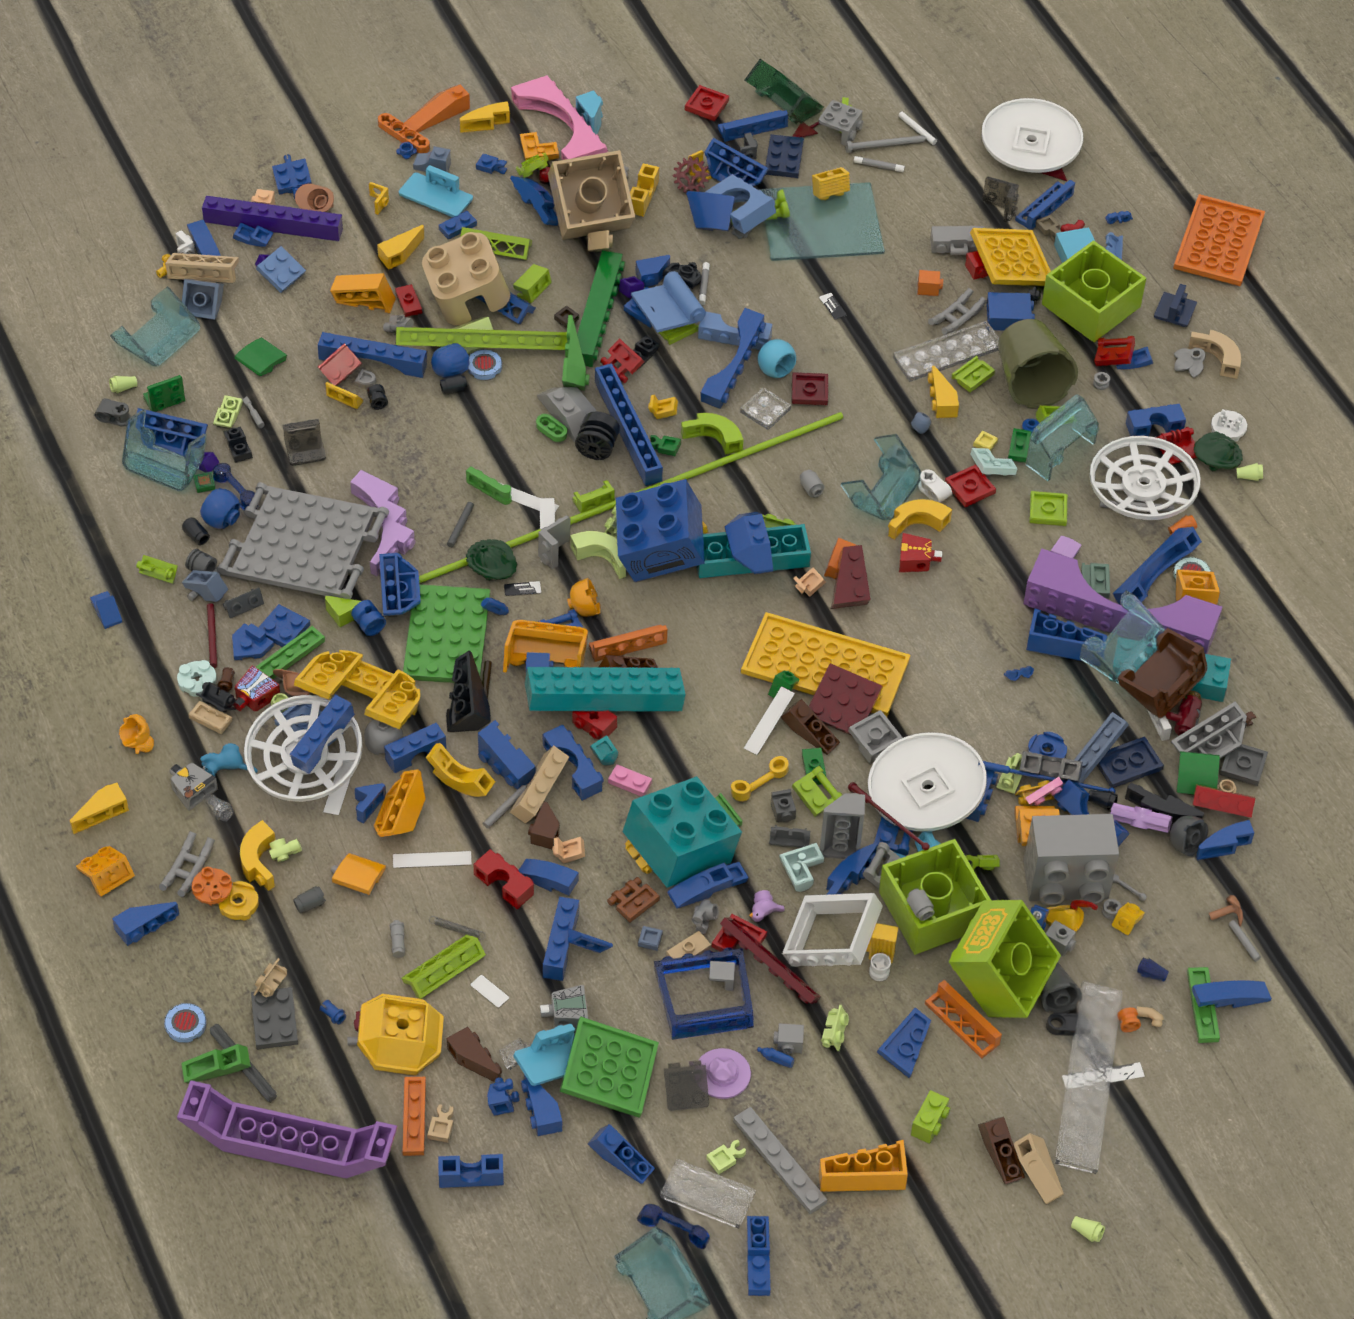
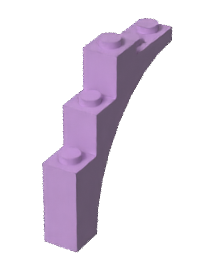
M360 470L350 482L351 494L363 500L368 506L376 508L386 507L389 510L387 518L384 519L381 525L383 530L381 543L370 561L371 574L378 576L380 574L379 554L399 552L405 555L415 545L414 531L405 527L407 523L406 509L397 505L399 501L398 488Z

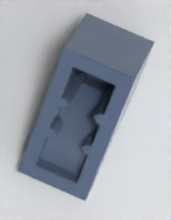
M434 146L433 150L429 153H418L413 164V170L426 172V168L431 165L448 172L451 165L450 149Z
M193 570L182 582L185 588L195 591L205 601L217 602L229 590L218 572Z

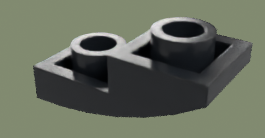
M648 336L635 343L633 351L644 360V363L638 369L660 347L658 342Z
M241 427L223 431L235 463L253 458Z

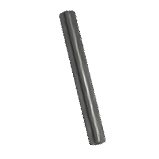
M215 1024L210 1028L211 1035L223 1049L236 1045L219 1024ZM250 1062L251 1067L243 1069L242 1072L268 1102L273 1101L277 1097L276 1091Z

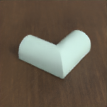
M817 843L779 855L780 861L797 892L805 891L813 885L814 879L808 867L824 863V857Z

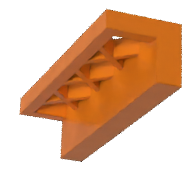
M660 624L590 642L589 650L594 662L603 660L606 655L620 656L667 643L668 629L666 625L662 626Z
M945 980L940 982L937 992L925 1001V1005L981 1058L985 1057L1000 1045L1002 1034ZM940 998L945 1002V1007H937L933 1002ZM948 1013H956L960 1017V1021H951L948 1018ZM962 1026L971 1027L974 1030V1035L965 1034L962 1031ZM977 1040L986 1041L989 1046L982 1050L977 1046Z

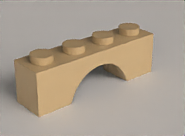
M554 745L544 753L536 767L537 771L533 779L518 797L510 813L525 824L530 821L538 812L569 756Z

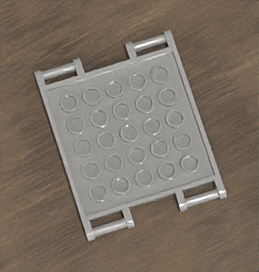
M259 482L255 488L256 492L250 505L244 511L247 517L255 519L244 543L236 539L230 540L229 549L223 562L219 564L217 571L222 575L324 596L351 599L357 579L364 571L361 565H353L363 540L369 542L377 541L379 537L378 532L384 519L387 518L389 510L386 507L376 508L270 487ZM262 495H267L260 510H256ZM374 516L377 517L371 531L367 532ZM240 551L233 568L229 567L235 552ZM348 574H351L346 588L342 590Z

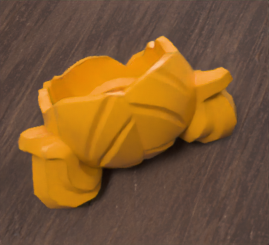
M132 714L124 718V724L119 729L122 744L128 748H135V754H139V751L150 752L154 747V739L150 736V729L146 720L138 714Z

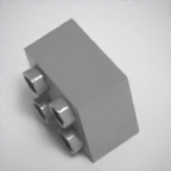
M1113 814L1032 816L1023 860L1029 901H1041L1044 905L1052 906L1060 904L1064 900H1085L1097 904L1103 901V899H1109L1119 857Z

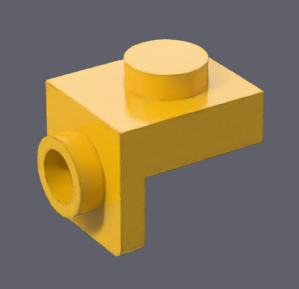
M651 395L648 408L656 419L677 415L678 400L676 397L658 400L655 395Z
M1127 902L1118 910L1112 927L1129 935L1134 925L1143 918L1145 912L1140 910L1137 905Z

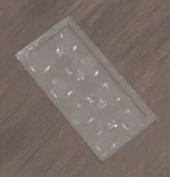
M677 1159L660 1192V1198L739 1229L756 1194V1190Z

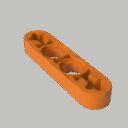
M382 113L378 116V126L402 143H411L413 148L417 149V153L429 152L430 142L426 137L389 113ZM395 128H401L402 130H400V131H395L394 129H395ZM407 136H413L414 138H413V139H407L406 137H407Z

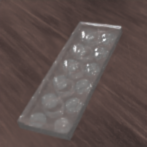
M986 320L893 353V359L908 381L911 382L928 376V373H931L932 366L942 371L968 362L975 356L979 358L999 351V337Z

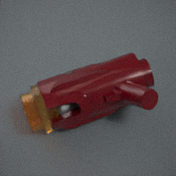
M1189 691L1182 698L1177 714L1172 712L1166 713L1167 719L1176 722L1174 731L1178 736L1198 725L1202 699L1201 695L1196 691Z

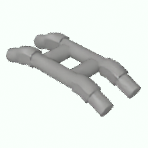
M968 288L943 312L930 318L928 323L930 325L939 324L946 319L951 324L942 328V333L944 335L953 333L972 316L979 313L987 300L981 297L969 310L963 305L969 300L968 298L974 291ZM956 309L964 314L959 319L951 314Z
M189 831L178 857L159 885L160 890L165 891L171 886L177 876L186 879L177 892L180 897H184L192 889L194 877L201 871L203 865L208 860L215 840L207 837L198 857L190 854L197 834ZM184 861L195 864L191 872L180 869Z

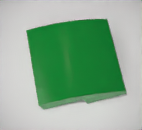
M261 337L241 349L234 359L257 375L262 376L272 372L274 365L286 361L287 354Z
M1180 751L1176 792L1194 794L1196 784L1217 789L1220 755Z

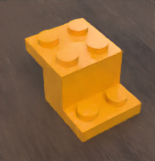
M1015 806L1017 843H1021L1022 846L1027 845L1032 816L1060 815L1059 809H1055V806Z

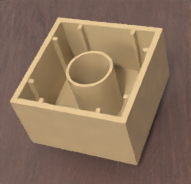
M620 150L552 162L548 178L562 240L588 236V233L605 230L611 232L630 228L635 219V213Z

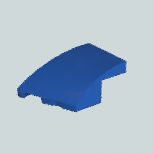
M687 191V198L697 229L709 231L716 229L729 232L730 214L733 212L735 202L734 196Z

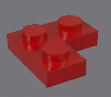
M731 914L730 917L762 944L767 936V931ZM722 927L712 941L711 947L729 956L739 940L734 936L730 937L723 931L724 927Z

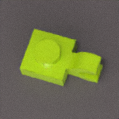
M966 855L967 860L972 861L971 867L973 870L977 866L982 867L984 870H993L994 867H1000L998 855Z

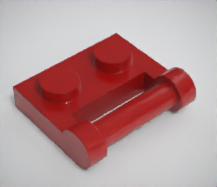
M1135 337L1099 338L1094 360L1096 366L1130 364L1135 347ZM1127 345V346H1124V347H1109V348H1106V346Z

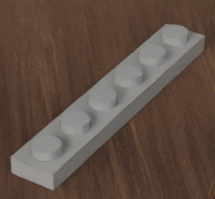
M751 1107L733 1118V1122L809 1214L827 1204V1198Z

